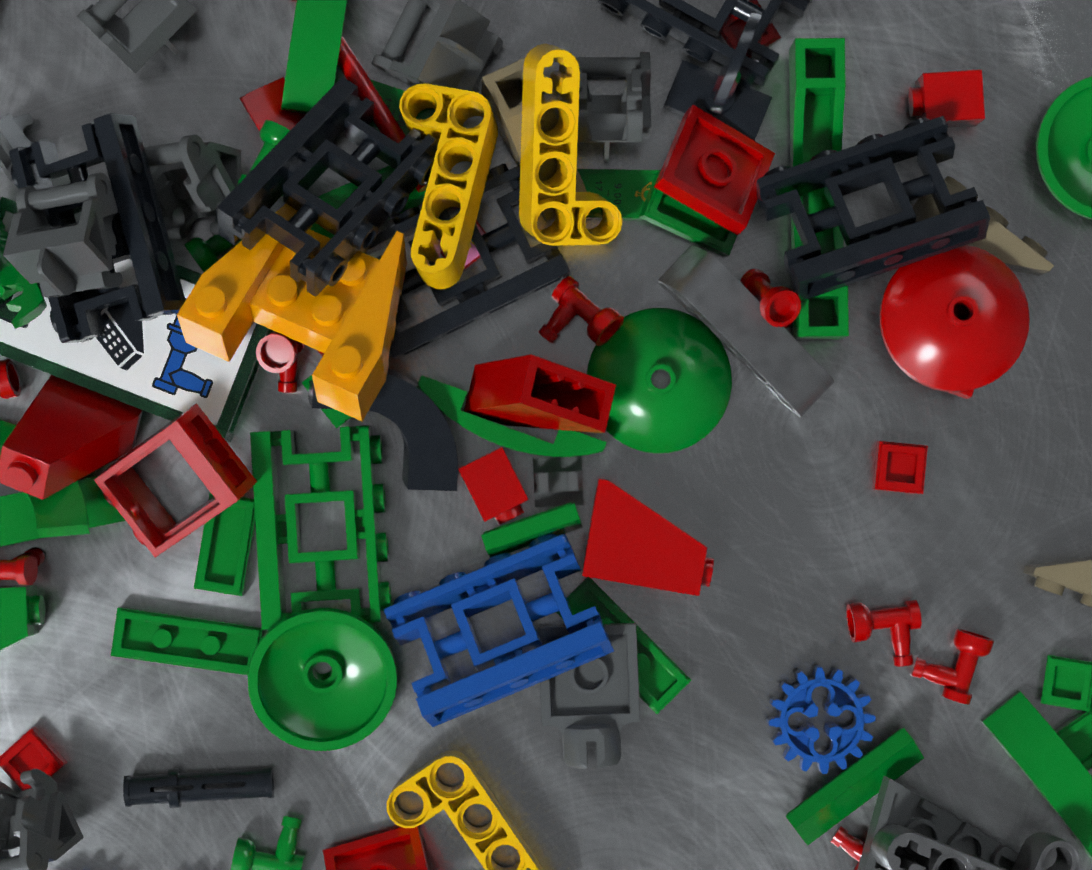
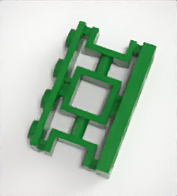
M371 425L340 427L341 452L295 454L293 430L250 432L252 474L257 480L253 485L262 630H269L283 618L305 610L304 602L350 599L352 614L359 616L367 622H382L384 620V609L392 606L390 581L382 582L381 562H389L387 532L379 533L377 513H386L384 483L376 484L374 464H383L381 435H373ZM353 441L360 442L364 509H357L356 490L330 492L328 462L354 461ZM276 446H282L283 465L309 464L311 493L285 494L286 514H280ZM344 501L347 549L301 552L298 504ZM359 539H366L370 604L368 607H363L362 587L336 589L335 560L359 559ZM282 544H288L289 563L315 562L317 590L292 592V611L286 612Z

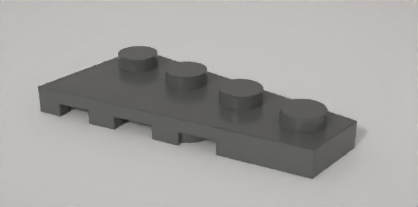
M883 776L857 870H888L876 862L872 855L871 845L877 831L891 824L906 827L1008 870L1013 869L1019 853L910 791L896 781ZM898 846L895 850V855H901L916 862L918 853L901 846ZM951 858L944 860L938 867V870H951Z

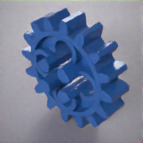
M820 665L814 666L813 677L807 678L799 669L795 671L797 684L793 687L784 681H781L779 684L785 693L784 698H771L769 701L779 712L778 715L768 717L767 724L779 727L780 732L776 733L771 740L774 745L787 743L788 746L782 756L788 762L797 755L801 756L799 767L803 771L807 772L812 762H817L819 771L822 774H827L829 762L835 761L844 770L847 768L844 756L851 753L853 756L861 758L863 753L857 746L859 740L872 741L873 736L864 730V724L876 721V717L872 713L863 712L862 709L871 701V698L868 694H859L857 696L854 694L860 684L855 678L842 684L843 671L835 668L829 678L825 677L824 670ZM819 686L826 687L828 691V697L822 702V707L826 713L837 717L843 710H851L854 716L852 723L846 727L839 726L833 721L824 723L823 730L830 739V746L825 752H817L814 749V742L817 741L820 735L818 728L812 723L804 722L798 729H792L788 725V718L795 712H801L809 718L818 715V707L813 702L811 696L813 690Z

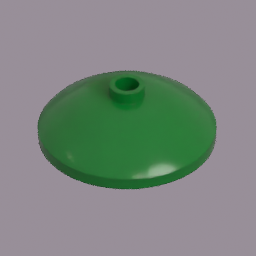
M1092 76L1076 82L1057 96L1041 120L1036 140V157L1039 171L1049 191L1067 209L1091 220Z
M648 308L625 316L620 329L605 344L601 346L595 345L587 368L588 375L616 384L606 431L622 444L648 453L679 451L705 438L723 417L732 389V373L729 358L718 337L696 317L669 308ZM657 370L667 372L670 377V383L664 389L656 388L652 384V374Z
M333 608L307 609L291 614L277 622L260 639L252 654L248 670L250 701L263 725L282 741L298 748L313 751H330L345 748L369 736L378 728L389 713L397 688L394 657L389 645L380 632L359 616ZM319 662H326L332 668L329 672L321 674L314 670V666Z

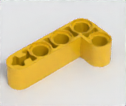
M541 44L529 51L523 65L519 192L520 224L525 231L546 245L606 244L615 239L621 231L622 216L620 211L614 204L596 193L576 192L580 88L579 63L568 51L555 45ZM553 61L559 63V71L551 72L549 78L543 74L544 67L552 66ZM552 89L560 93L559 97L542 94V92L552 94ZM556 107L559 113L557 125L550 131L543 132L540 124L542 115L548 109ZM555 158L557 161L556 173L549 180L541 181L539 178L540 166L547 159ZM601 207L603 211L601 222L596 227L587 229L585 221L588 213L594 208ZM548 208H554L556 216L553 224L547 229L539 230L537 221L541 212Z
M416 84L409 87L403 93L399 109L409 131L415 128L421 132V139L430 134L438 139L411 246V258L422 280L428 286L435 289H446L460 280L464 270L498 137V125L489 101L482 94L432 84ZM426 108L436 109L431 117L423 120L416 119L420 111ZM473 116L483 117L482 122L478 126L473 128L463 127L464 122L468 118ZM468 161L472 163L466 172L461 174L451 173L452 168L459 162ZM446 208H460L459 213L453 219H438L441 212ZM441 249L446 257L445 259L439 258ZM429 261L435 262V265L430 266Z
M456 750L442 752L400 780L393 787L387 800V813L397 826L415 828L444 809L485 870H526L527 868L531 870H544L470 759L463 753ZM454 763L463 770L464 781L455 787L445 786L437 777V769L443 764ZM405 791H413L422 798L423 809L416 814H406L399 809L397 796ZM473 804H482L490 810L492 820L486 826L474 827L466 821L464 816L465 810ZM501 845H510L518 851L520 858L514 866L501 867L494 862L492 857L493 851Z

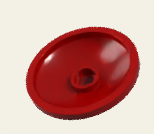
M970 245L900 267L891 277L885 288L879 314L884 344L898 367L916 382L945 392L975 390L992 383L1005 374L1014 365L1025 346L1030 323L1028 301L1016 275L1003 261L993 254ZM956 304H963L968 308V320H960L955 316L954 306Z

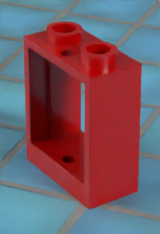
M197 403L119 458L94 479L102 490L106 501L118 510L132 528L136 539L145 545L155 558L236 503L257 482ZM168 440L172 442L214 496L177 523L132 468L133 465Z

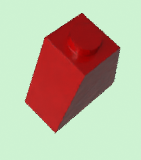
M532 354L475 365L464 412L505 426L605 433L616 384Z
M51 374L2 445L0 483L44 500L131 451L136 443L143 410Z
M597 480L582 576L695 596L700 595L701 586H710L714 558L706 557L708 547L609 480Z

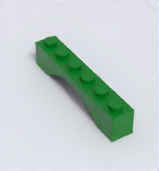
M795 38L789 48L790 168L810 161L812 157L826 150H836L838 152L842 150L846 89L845 38ZM824 188L800 195L807 215L830 208L824 194ZM791 217V249L803 246V243ZM838 226L815 233L821 247V255L844 247V239ZM848 286L801 301L800 313L792 323L793 337L796 340H837L848 337Z

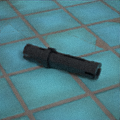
M273 767L181 773L180 769L176 768L169 769L168 774L132 777L128 775L124 776L123 780L125 807H131L132 805L169 804L170 808H181L182 803L227 801L262 797L274 798ZM246 783L244 787L205 788L206 784ZM194 786L192 790L154 792L155 787Z

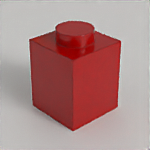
M982 70L923 73L915 81V87L909 88L908 105L910 116L917 117V119L928 118L930 120L944 116L948 123V128L977 126L985 119Z
M503 447L458 469L484 522L494 517L499 526L524 513L520 504L528 501L529 498Z

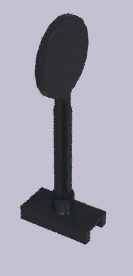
M751 11L728 66L722 67L719 75L682 60L663 108L684 116L685 112L692 105H695L755 141L772 96L738 82L741 77L739 69L761 15Z

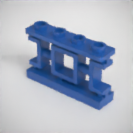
M547 534L533 540L526 550L514 555L502 553L493 556L484 563L483 568L468 574L465 572L450 574L440 580L439 586L423 593L420 591L405 593L394 600V605L384 609L386 618L392 626L391 630L394 638L401 646L418 638H421L434 673L411 684L414 692L417 694L418 698H416L422 717L432 727L615 652L595 606L574 615L570 609L559 579L581 571V568L566 534L559 536ZM543 570L552 592L526 603L520 586L516 581ZM512 599L526 635L482 653L469 617ZM452 608L460 631L436 641L426 618ZM560 611L569 635L542 645L533 621ZM468 649L473 665L478 673L451 683L443 659Z

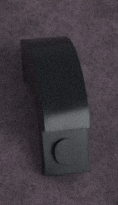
M388 368L386 381L369 411L387 417L398 426L401 432L404 447L402 481L408 490L457 491L458 456L454 437L448 422L431 398L415 382ZM309 380L308 400L311 407L333 409L317 402L313 380Z

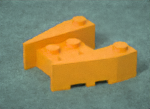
M284 204L275 213L289 221L297 210ZM310 227L306 233L320 242L321 250L331 239L310 230ZM396 231L380 260L358 251L348 262L347 269L342 278L334 286L327 285L316 297L307 292L305 281L301 279L297 282L290 277V260L296 253L267 234L251 250L244 247L241 241L201 275L177 313L186 343L230 362L253 322L324 353L312 374L317 402L359 421L364 420L387 377L391 341L394 339L399 297L402 294L407 267L403 233Z

